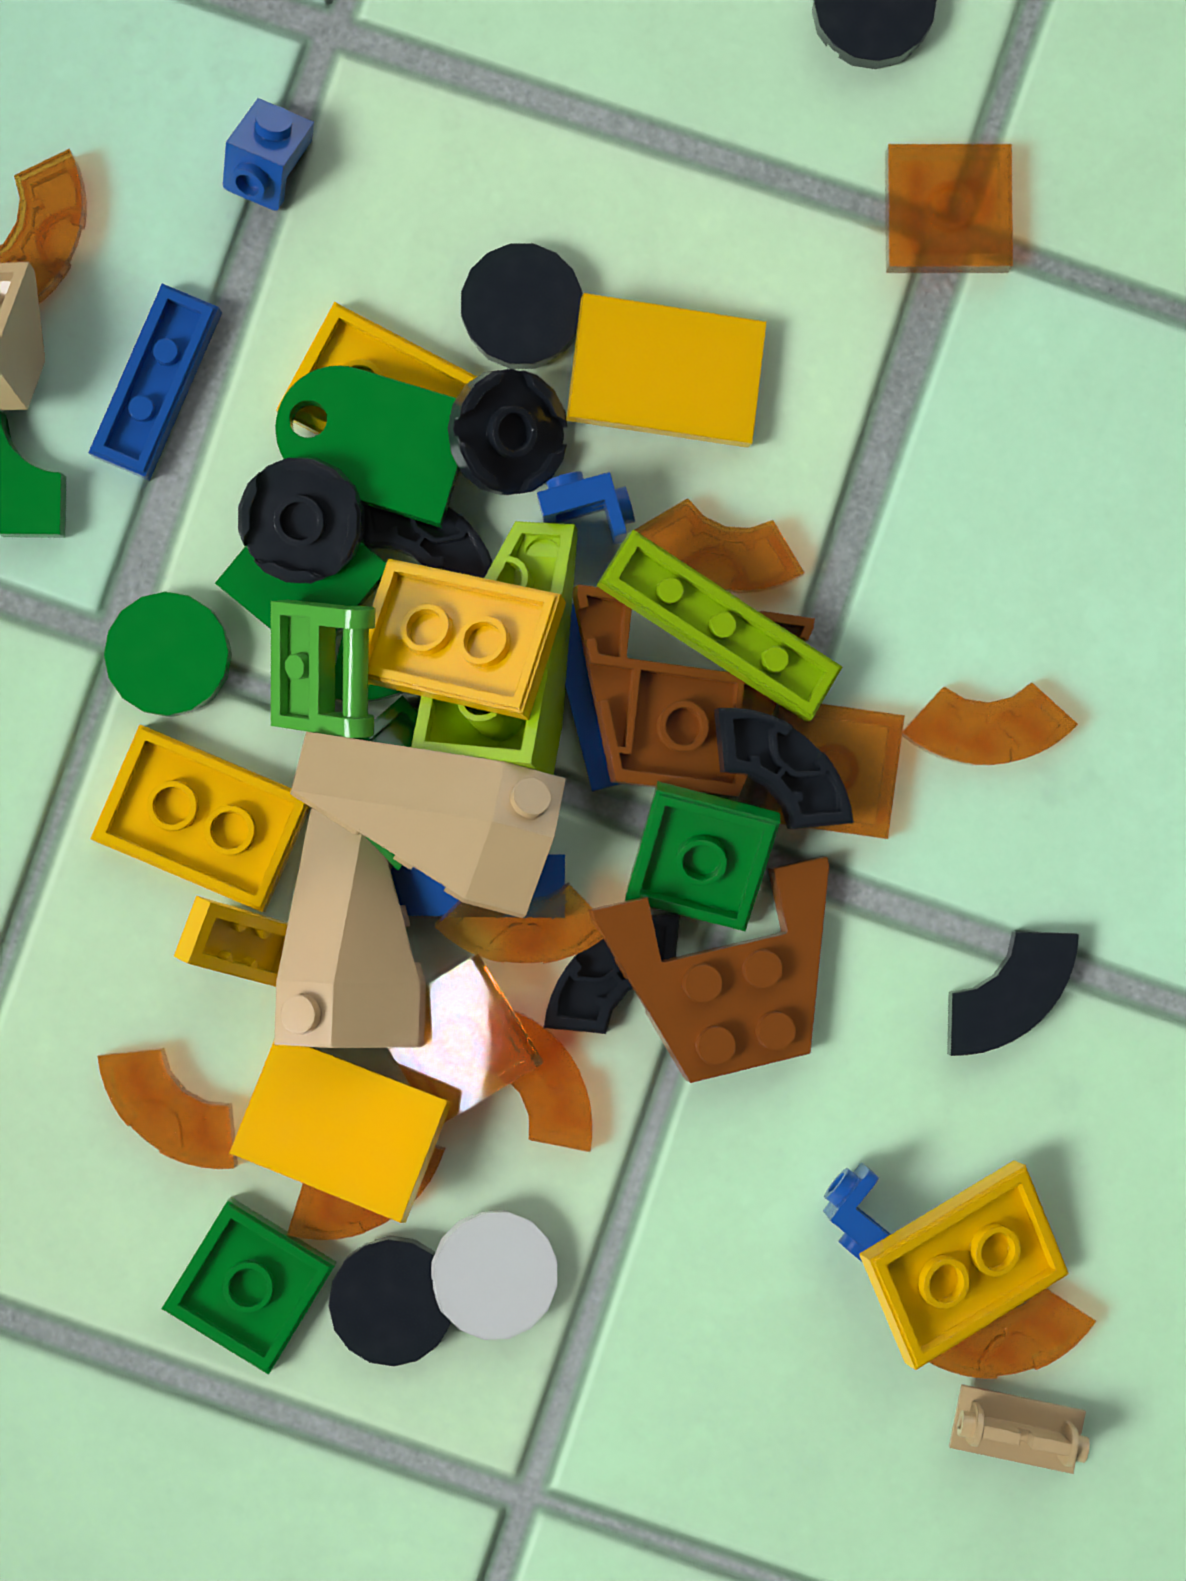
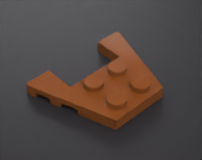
M581 584L573 587L572 598L610 781L612 783L656 788L657 781L709 795L738 797L747 776L720 773L714 710L717 708H741L772 715L777 703L729 672L628 658L627 650L632 609L599 587ZM759 611L804 642L809 640L814 629L815 618Z
M820 856L768 868L781 929L779 933L661 960L648 898L640 897L588 909L590 919L596 930L603 936L615 957L616 964L625 979H628L646 1010V1015L687 1082L693 1083L811 1053L829 874L828 857Z

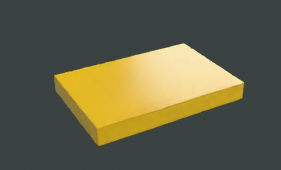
M584 293L580 302L566 421L748 448L753 443L767 322Z
M334 302L285 394L301 377L316 369L328 366L358 368L455 398L458 397L464 386L477 376ZM306 406L296 413L293 423L318 435L326 426L327 414L320 407Z
M388 558L372 607L376 608L375 628L369 629L368 684L529 720L566 601L561 594Z
M139 724L90 839L253 909L266 912L310 806L290 794L292 788Z
M273 1041L229 1153L399 1223H406L452 1102L313 1047L274 1045Z
M1015 1160L859 1253L905 1364L915 1370L1069 1274L1027 1167Z

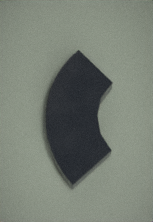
M363 504L365 509V534L363 539L367 548H391L413 557L422 566L485 578L493 563L489 551L471 524L450 507H448L441 528Z
M717 708L714 710L720 773L745 775L765 786L781 806L787 829L854 823L852 807L846 788L833 763L808 738L794 729L793 725L767 713L750 709Z
M678 914L652 915L661 960L676 957L680 919ZM601 934L588 942L565 967L551 994L546 1010L544 1028L606 1034L614 1008L633 987L628 979H625L614 960L613 953Z
M1012 931L1007 955L992 976L973 988L949 992L947 1054L950 1056L973 1055L1000 1048L1023 1036L1041 1022L1052 1010L1069 982L1076 960L1079 934Z

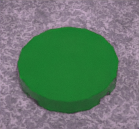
M160 592L142 596L121 610L108 630L104 650L108 678L122 699L145 713L166 717H175L193 712L215 699L228 679L232 658L226 630L216 614L188 595L171 592Z

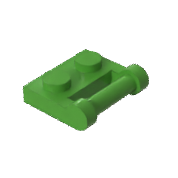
M289 599L271 601V726L347 738L374 736V715L368 714L369 629L375 628L376 608ZM336 628H343V713L335 712Z

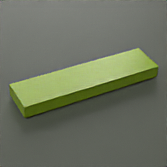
M634 529L628 533L596 585L805 722L813 719L843 668Z

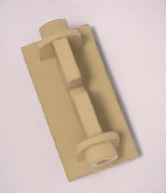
M961 1384L949 1448L1074 1474L1076 1461L1085 1463L1089 1454V1438L1081 1435L1086 1411Z

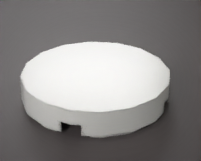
M505 1210L481 1212L459 1220L441 1238L431 1262V1279L433 1280L435 1298L440 1311L458 1329L483 1340L510 1339L531 1329L548 1311L557 1289V1259L549 1239L532 1221Z

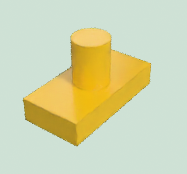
M196 896L173 957L187 964L276 987L288 922Z

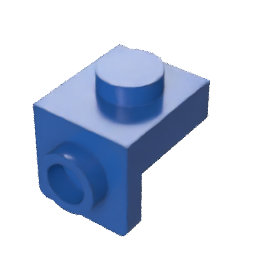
M257 98L226 141L223 172L224 189L268 209L277 211L284 202L286 178L312 141L314 121Z
M581 471L562 474L546 482L548 489L537 492L538 504L544 523H561L604 511L614 545L625 540L627 536L625 525L635 523L626 486L615 489L610 472L584 479Z
M861 1163L854 1172L849 1168H845L834 1179L824 1195V1198L829 1203L823 1210L828 1219L845 1232L838 1242L861 1262L859 1253L891 1235L890 1232L858 1207L879 1180V1177L864 1163Z

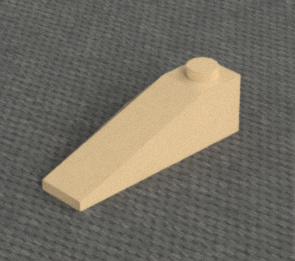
M313 808L310 810L276 981L274 1045L319 1048L424 1047L426 982L421 963L414 962L405 928L411 925L406 906L399 905L390 871L393 865L364 835H354Z

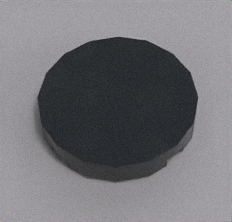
M813 0L812 15L817 35L826 47L828 44L832 50L839 54L838 58L851 66L879 69L899 64L909 57L913 50L920 46L933 24L937 0Z
M510 243L488 252L470 269L461 290V318L470 340L488 360L509 369H536L548 364L549 360L557 358L561 353L563 354L574 343L577 335L583 291L574 270L556 252L534 243Z
M515 369L484 372L464 386L452 405L448 424L451 454L461 473L481 490L499 495L533 492L553 477L564 460L567 444H563V428H568L566 411L555 390L536 374Z
M289 457L266 466L247 483L238 505V532L243 545L247 546L249 553L254 557L255 560L253 561L265 573L286 583L311 584L337 574L355 557L365 534V509L356 486L339 468L318 458Z
M387 1236L364 1244L346 1257L332 1281L328 1307L334 1331L349 1351L369 1363L395 1367L418 1361L439 1345L450 1327L451 1321L440 1311L433 1290L431 1262L435 1251L415 1239Z

